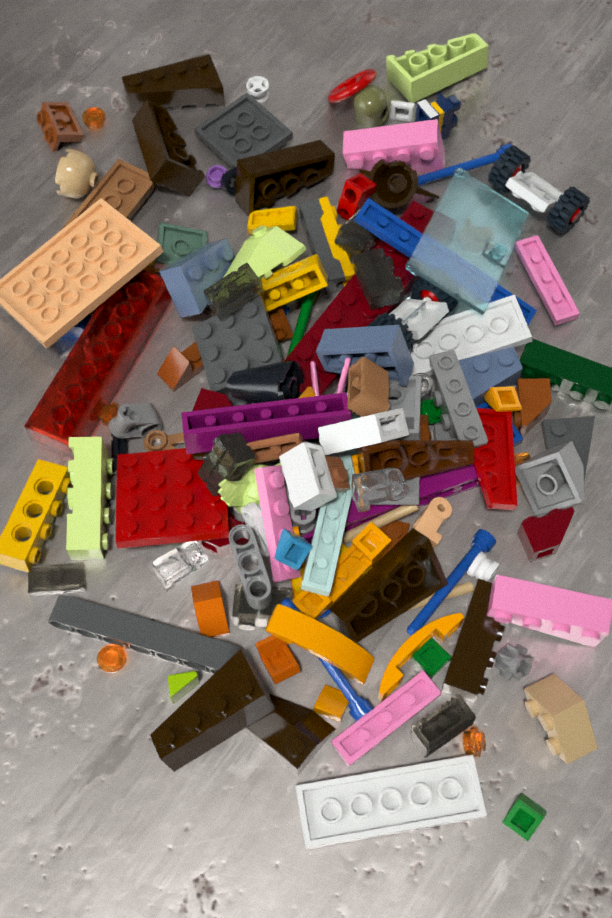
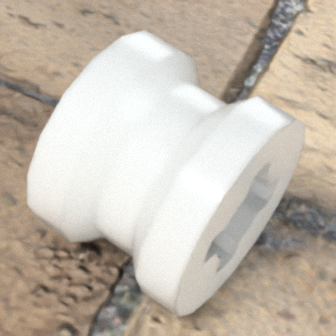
M254 76L248 79L246 83L247 92L261 105H265L270 98L268 80L262 76Z
M481 551L472 562L466 574L470 577L490 582L501 563L489 560L487 554Z

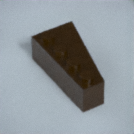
M210 54L122 77L125 96L131 113H137L146 100L162 107H171L174 110L182 109V106L196 105V108H206L205 104H217V107L225 106L223 86Z
M146 100L132 119V123L150 181L158 186H165L190 197L205 178L202 170H197L194 166L197 161L193 155H188L185 147L187 144L176 133L178 128L167 109Z
M317 140L238 159L235 202L249 216L250 213L263 205L268 207L274 204V200L283 195L289 197L295 194L299 187L303 185L309 187L333 175L335 153L322 140Z
M412 528L330 608V612L341 633L357 643L448 585L429 538Z

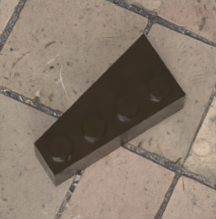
M240 649L150 734V737L160 760L175 772L274 711L276 707L253 663Z

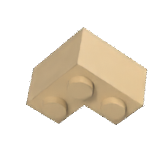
M552 674L524 688L527 698L525 707L532 718L536 717L547 732L549 738L546 739V744L554 756L558 755L566 764H569L598 749L585 701L558 676Z

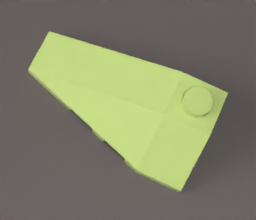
M263 225L252 231L253 235L244 242L211 297V305L225 304L236 299L253 287L252 282L271 276L273 274L271 269L279 266L281 263L282 266H286L307 250L305 245L278 226L266 228Z

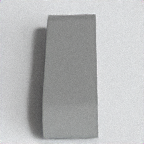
M237 525L229 533V542L248 604L257 610L264 609L272 601L271 584L253 530L247 525ZM240 538L249 540L245 545L236 544V541ZM248 563H254L257 565V568L253 571H247L244 569V566ZM259 588L266 591L261 597L252 595V592Z

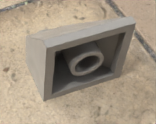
M572 441L550 448L515 466L517 478L536 516L548 513L556 508L561 509L584 501V468Z

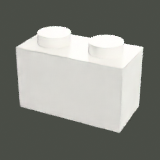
M303 442L279 456L282 474L287 483L289 498L293 508L313 511L337 497L322 446Z

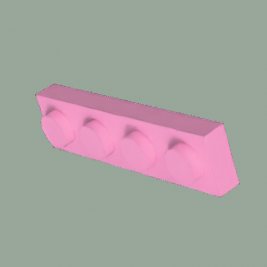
M536 235L515 242L514 249L554 325L557 326L578 319L580 312L539 236Z
M282 466L254 469L273 580L277 582L301 577L300 569L297 571L274 559L282 530L285 528L293 532Z
M421 671L333 739L331 745L348 767H351L438 699L442 693L427 674Z

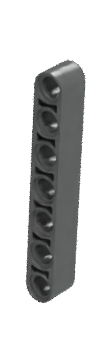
M66 595L58 596L48 623L56 628L213 675L241 649L224 641Z

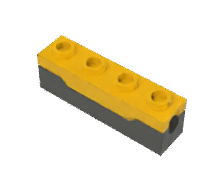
M328 196L300 202V220L312 255L318 254L328 275V286L323 288L325 295L340 292L355 274L357 268L355 263L351 264L350 262L351 252L348 243L344 244L343 242L344 232L342 225H337L336 208L334 205H330Z

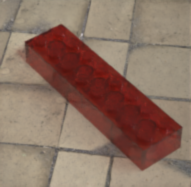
M141 270L98 306L24 425L32 442L74 459L72 449L69 448V437L92 436L172 301L162 276Z

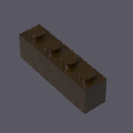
M479 578L441 689L443 692L471 702H475L478 694L484 695L489 680L484 678L486 667L492 669L497 652L492 651L495 641L500 643L505 626L500 625V622L495 621L493 617L487 616L492 583Z

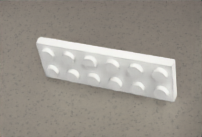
M515 294L443 318L423 338L414 340L413 347L409 351L414 362L410 376H421L422 379L434 375L429 361L430 355L454 350L458 360L510 347L515 348L532 342V335Z
M473 755L296 785L305 849L486 818L487 816Z

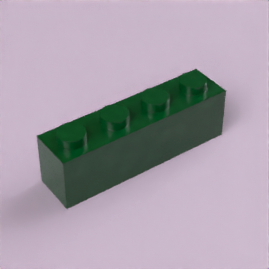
M533 338L532 342L526 344L520 357V363L523 368L520 376L522 379L550 378V388L552 391H559L570 395L575 400H583L594 404L599 409L612 411L611 367Z

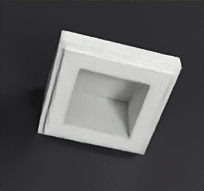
M392 100L390 119L413 122L415 103Z

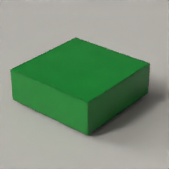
M432 637L411 656V660L430 679L452 658Z

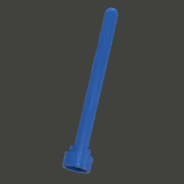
M512 144L500 146L496 153L418 176V186L492 164Z
M479 529L472 537L471 549L447 577L448 585L435 592L408 626V635L412 636L425 625L468 571L477 555L481 551L484 553L491 551L496 544V539L492 534L483 529Z
M286 598L282 601L283 606L300 612L291 599ZM318 657L350 703L347 705L350 709L349 714L355 722L374 708L368 698L365 700L362 695L358 696L339 668Z

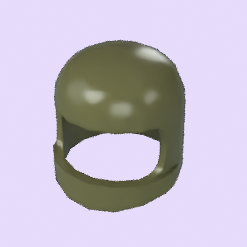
M369 85L354 97L355 120L362 127H381L389 118L386 95L377 86ZM384 110L386 114L384 118L381 119V113Z

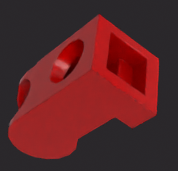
M361 173L347 179L338 202L337 214L352 225L356 224L354 222L355 217L370 194L374 193L377 184Z

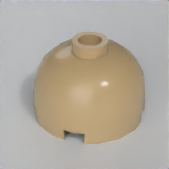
M68 148L65 150V152H68L67 157L61 156L57 167L55 184L60 185V190H56V192L60 196L67 198H81L89 194L92 188L97 186L99 174L96 173L94 161L86 153Z

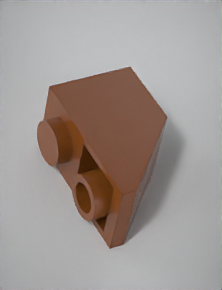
M550 378L517 380L515 390L522 409L521 411L513 412L512 422L522 437L548 414L552 403Z

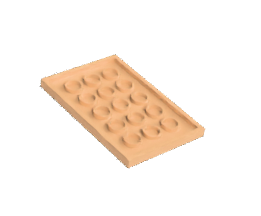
M101 198L0 279V306L48 349L164 251L159 243Z

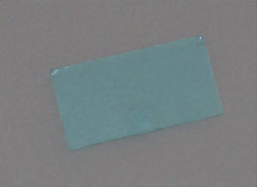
M458 167L454 171L453 177L405 268L415 276L419 275L483 315L529 212L469 175V172Z

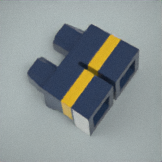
M440 92L437 96V101L430 104L425 99L417 102L416 119L414 122L438 119L442 140H445L449 137L450 129L457 126L458 119L454 112L460 110L461 102L454 94L445 98Z

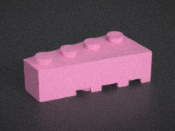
M438 119L344 131L343 157L348 169L372 170L373 166L381 159L388 161V163L395 160L406 162L416 172H433L445 168V149Z
M496 575L492 583L487 616L493 617L495 621L500 623H513L595 648L609 634L612 599Z

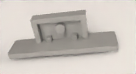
M449 350L430 355L429 361L437 380L435 391L432 392V398L435 407H440L442 413L440 420L443 429L448 430L450 438L457 437L458 440H472L474 448L487 445L488 439L455 351Z

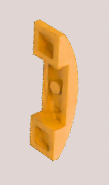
M370 522L351 541L352 545L338 558L329 596L302 590L292 600L293 603L303 614L316 620L362 578L387 549L392 540Z
M280 604L276 605L265 628L266 632L288 644L294 643L339 668L345 676L361 685H364L375 660L365 649L336 630Z
M461 613L441 617L425 625L409 637L389 662L381 680L378 699L381 702L384 701L402 684L404 675L399 669L411 659V656L431 637H435L443 644L462 626L465 616Z

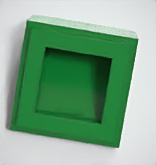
M521 793L502 823L529 841L544 819L547 811Z

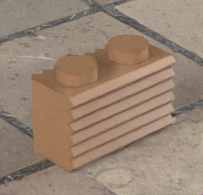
M364 356L349 368L348 410L356 412V415H360V417L386 412L390 408V403L388 402L390 388L388 383L389 372Z

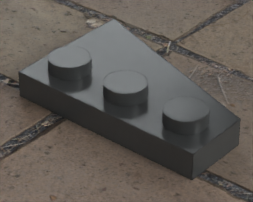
M595 416L543 420L541 426L546 450L572 441L583 463L585 481Z

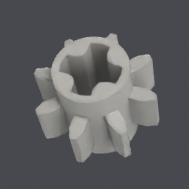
M507 644L506 647L501 648L497 653V664L495 665V667L501 670L500 675L509 681L512 678L519 681L527 676L532 667V657L527 655L528 649L520 644L516 646Z

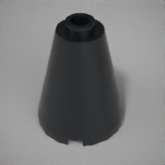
M291 360L233 372L228 378L227 390L233 398L252 404L299 398L303 393L299 392V383H304L303 371L299 362Z

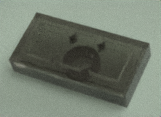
M84 562L34 566L31 568L30 573H28V594L30 596L86 591Z

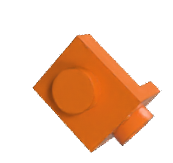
M271 635L256 643L260 659L274 684L301 672L286 642Z

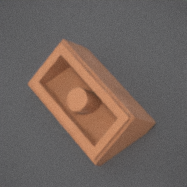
M300 433L245 443V449L252 464L279 459V456L305 442V439Z

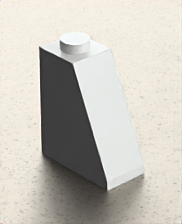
M403 408L318 428L319 441L324 455L409 435Z

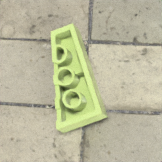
M473 33L447 40L446 45H436V43L428 45L427 50L416 53L414 49L405 51V55L395 58V55H390L386 57L387 79L410 103H414L487 68L489 45L480 36Z
M69 437V448L72 449L74 460H68V472H70V481L73 488H68L67 499L69 509L73 510V513L67 514L66 550L71 560L104 559L105 550H109L110 536L109 533H106V525L111 524V508H108V499L113 497L112 483H109L110 474H114V459L109 457L102 437Z

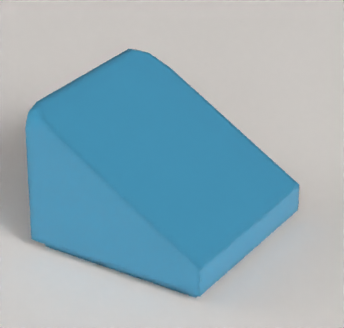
M284 528L280 535L274 559L298 571L313 546L305 538Z

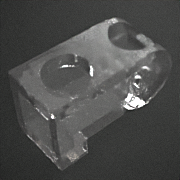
M397 468L352 474L351 495L358 512L370 510V504L385 502L386 500H401L409 491L402 472Z
M197 541L185 542L152 561L153 573L164 589L169 591L176 586L178 581L188 576L191 572L203 567L208 561V556Z

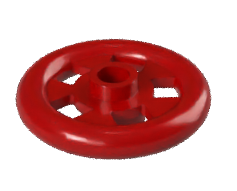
M366 69L353 75L336 86L328 94V101L330 103H338L357 94L375 80L377 72L374 69Z

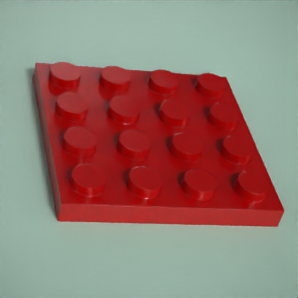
M186 448L118 454L115 537L117 549L229 538L228 505L220 499L222 496L218 493L221 489L218 484L226 479V461L194 460L192 454H187Z

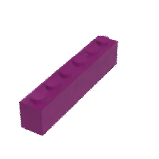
M347 392L181 412L187 454L245 447V443L300 433L305 440L319 438V427L351 420V412L348 410Z

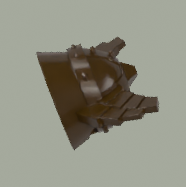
M381 159L373 166L371 171L364 169L359 171V173L368 176L371 181L377 184L371 196L378 204L384 207L397 208L404 206L413 198L415 193L437 199L440 197L430 191L417 187L418 176L416 170H413L410 164L407 165L406 162L400 160L399 162L395 160L388 163V161Z

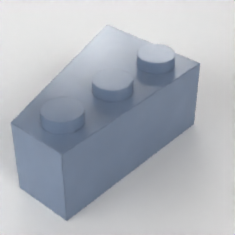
M227 238L206 243L160 271L180 318L202 313L235 259Z
M399 325L325 329L316 350L325 371L341 374L347 357L351 359L350 368L364 356L389 372L388 379L399 381L398 385L407 386L414 365Z
M514 347L458 360L475 406L486 402L484 396L490 387L515 386L517 380L520 379L523 369Z

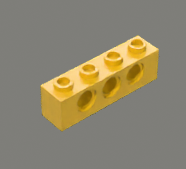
M315 254L273 272L268 278L252 282L253 287L231 302L225 303L224 306L226 310H229L260 295L264 299L267 311H270L328 286V275L318 254Z
M40 459L37 460L0 536V565L30 573L33 564L38 563L41 557V547L44 541L48 540L51 536L52 523L55 517H59L62 512L63 500L65 495L68 494V488L73 487L68 467ZM47 491H52L47 495H43ZM35 514H41L39 517L32 518ZM30 537L27 541L21 542L23 538Z

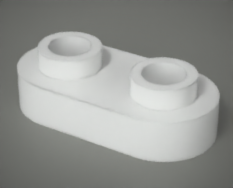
M250 502L241 508V514L246 525L253 530L260 552L268 557L269 552L260 504L256 505L254 502Z

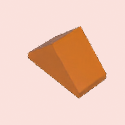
M216 580L191 586L200 635L214 638L230 634L219 581Z

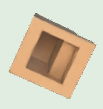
M443 497L434 498L422 510L412 528L429 538L433 549L442 538L437 533L438 528L452 514L450 502Z

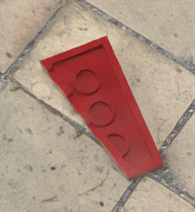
M476 408L488 443L487 445L474 448L473 465L487 508L515 510L518 502L511 411L496 412L494 409Z

